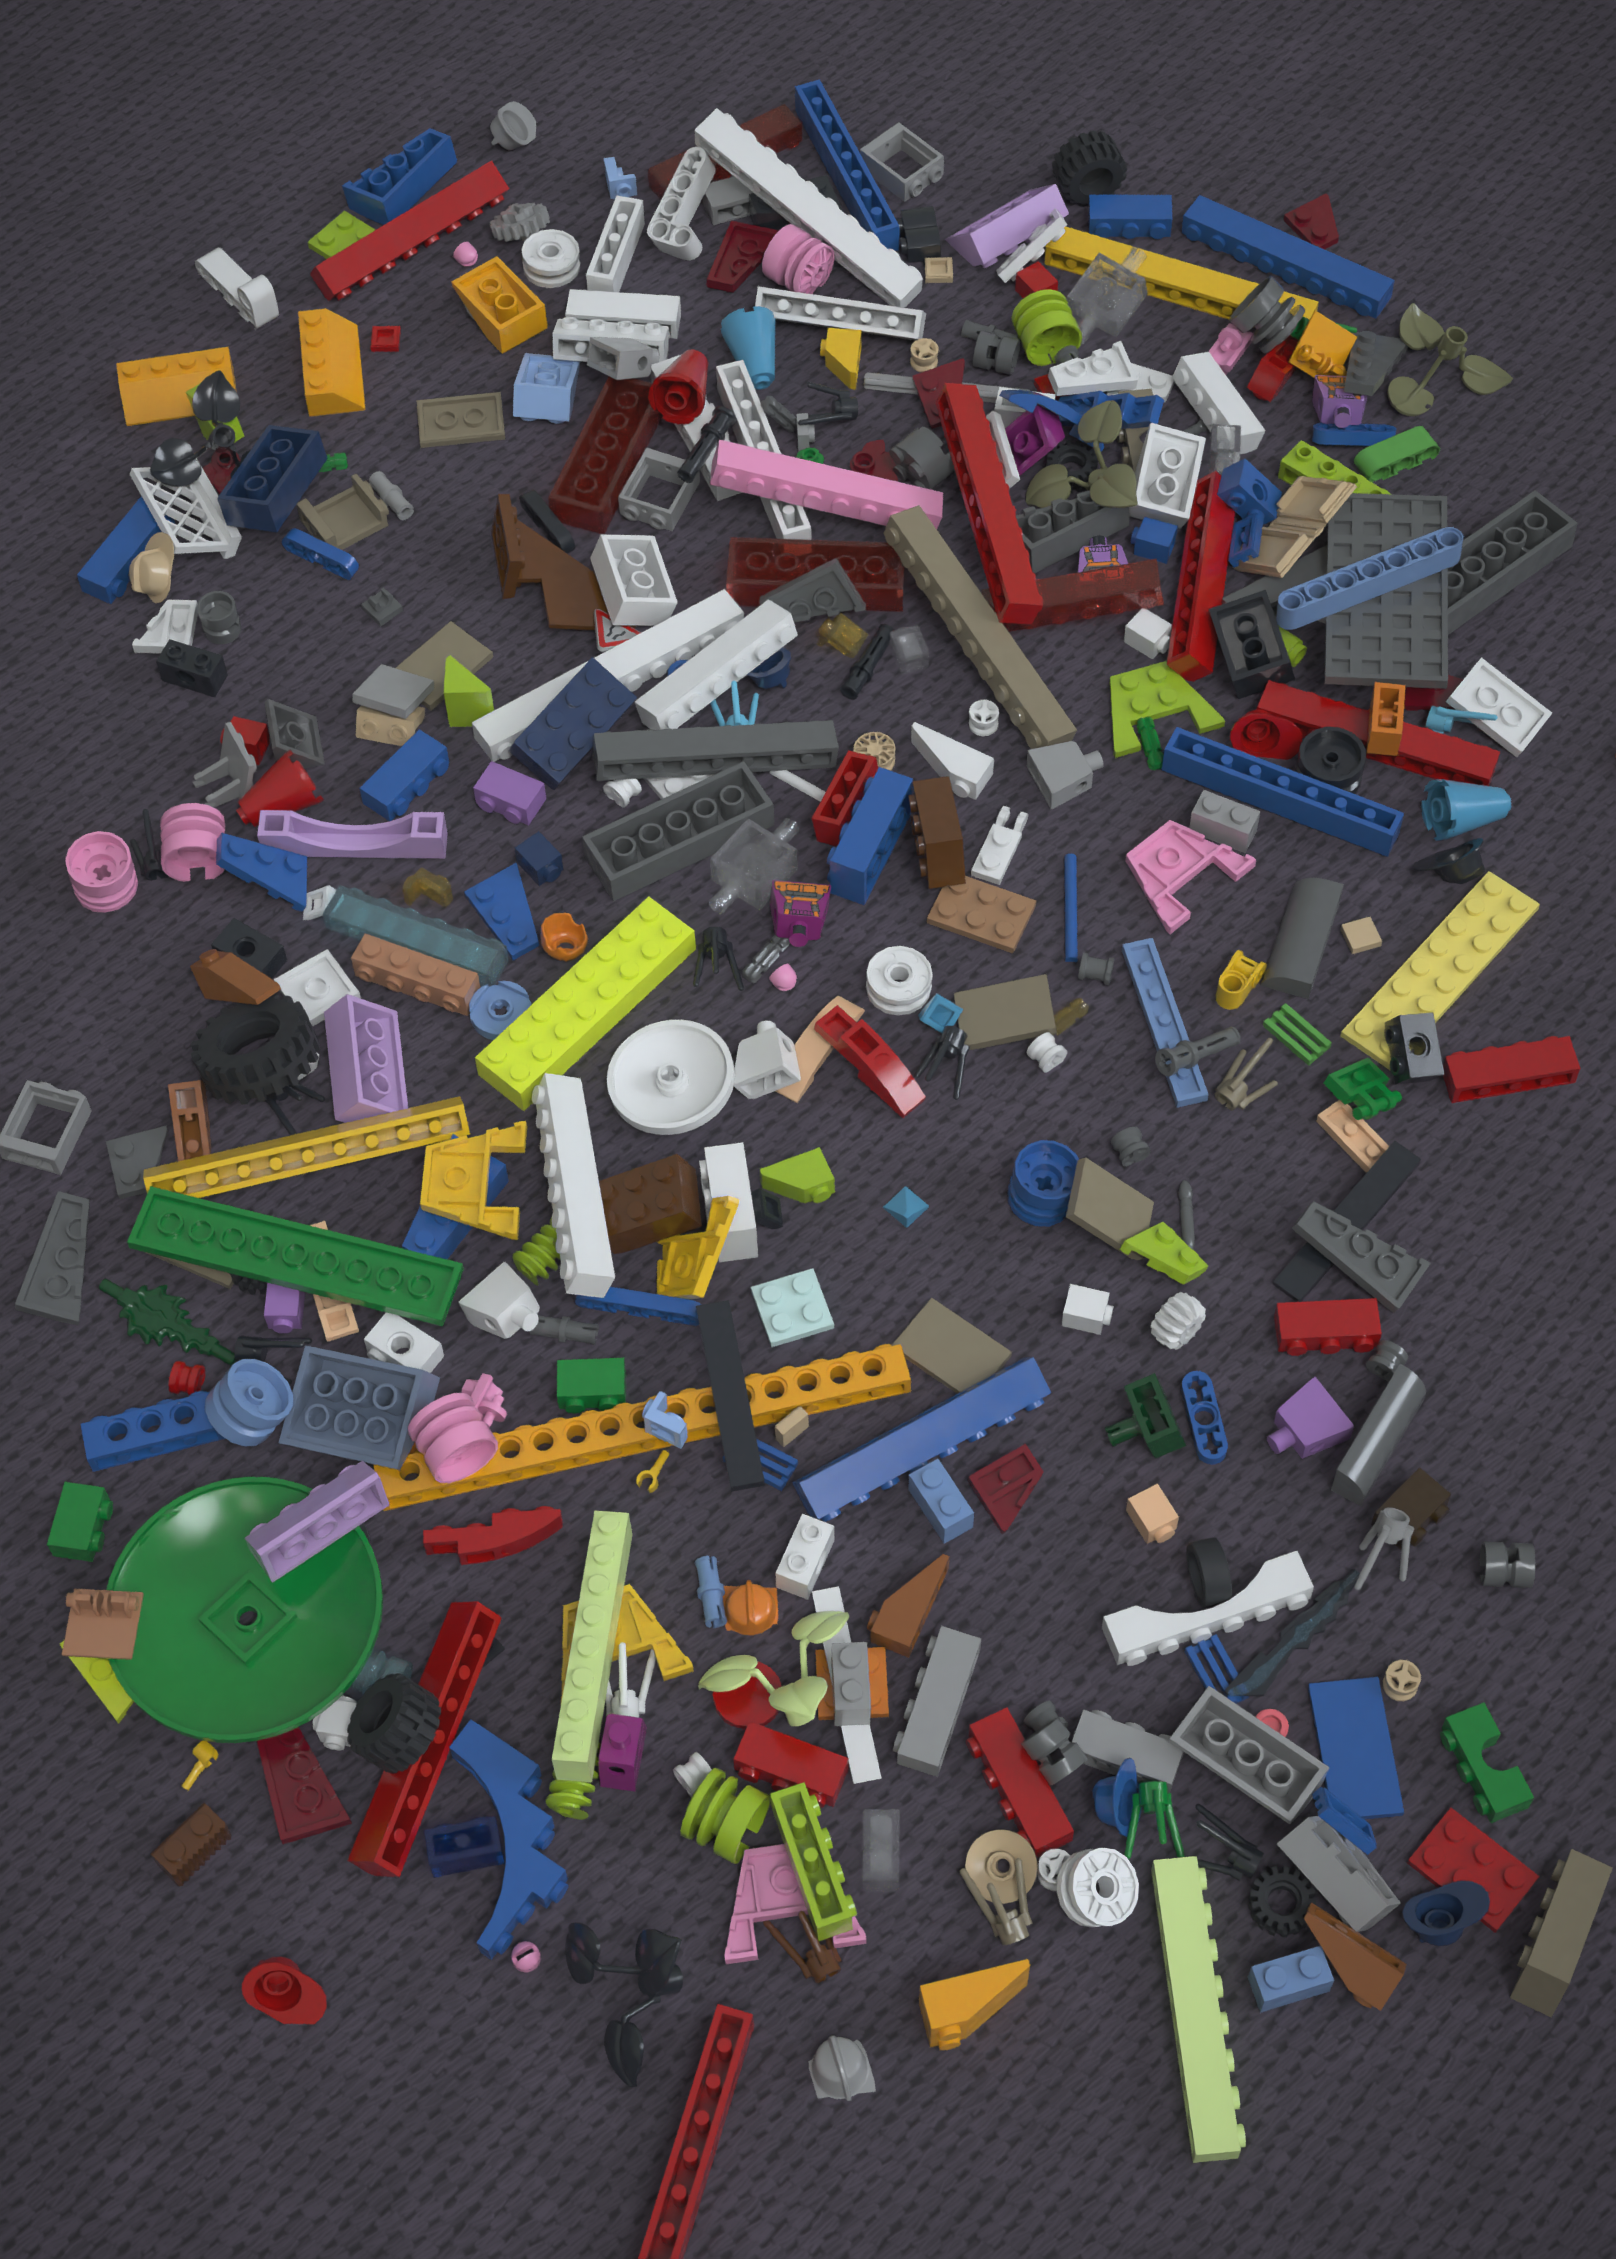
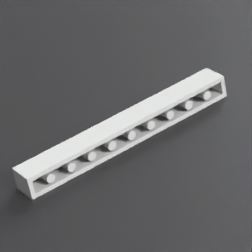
M716 108L695 129V144L698 147L703 148L711 158L792 225H796L809 233L811 238H817L822 243L831 246L835 252V260L890 306L905 308L922 291L923 278L915 267L905 264L896 251L887 249L880 243L879 238L874 233L865 231L852 215H846L842 212L833 199L825 198L818 192L817 187L812 182L802 179L793 166L790 164L785 165L777 158L776 153L771 148L762 146L750 131H744L740 128L731 115L728 113L724 114Z
M723 589L598 655L595 659L626 688L633 692L643 682L653 677H662L674 662L690 660L692 656L698 654L744 618V612L728 592ZM587 662L472 722L474 738L491 761L505 760L513 755L509 752L513 742Z

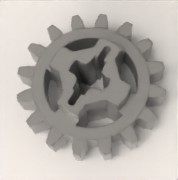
M515 203L508 206L509 208L506 211H502L500 215L494 216V220L490 221V227L494 238H497L499 241L505 239V241L522 239L524 241L532 234L538 233L540 228H545L546 224L550 223V218L546 206H543L542 203L537 205L535 203Z

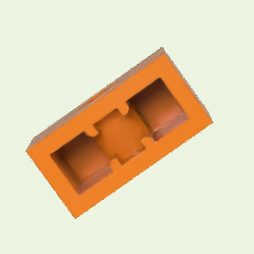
M1375 682L1370 703L1367 753L1397 756L1402 737L1406 685Z

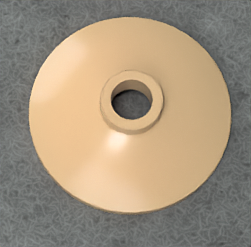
M1000 1829L987 1832L974 1841L967 1853L965 1868L984 1899L992 1902L987 1884L993 1883L1002 1904L1019 1899L1015 1860L1017 1858L1022 1860L1026 1894L1036 1880L1038 1864L1035 1852L1025 1838L1013 1831ZM1000 1859H1006L1010 1864L1009 1870L1005 1873L999 1871L997 1867Z

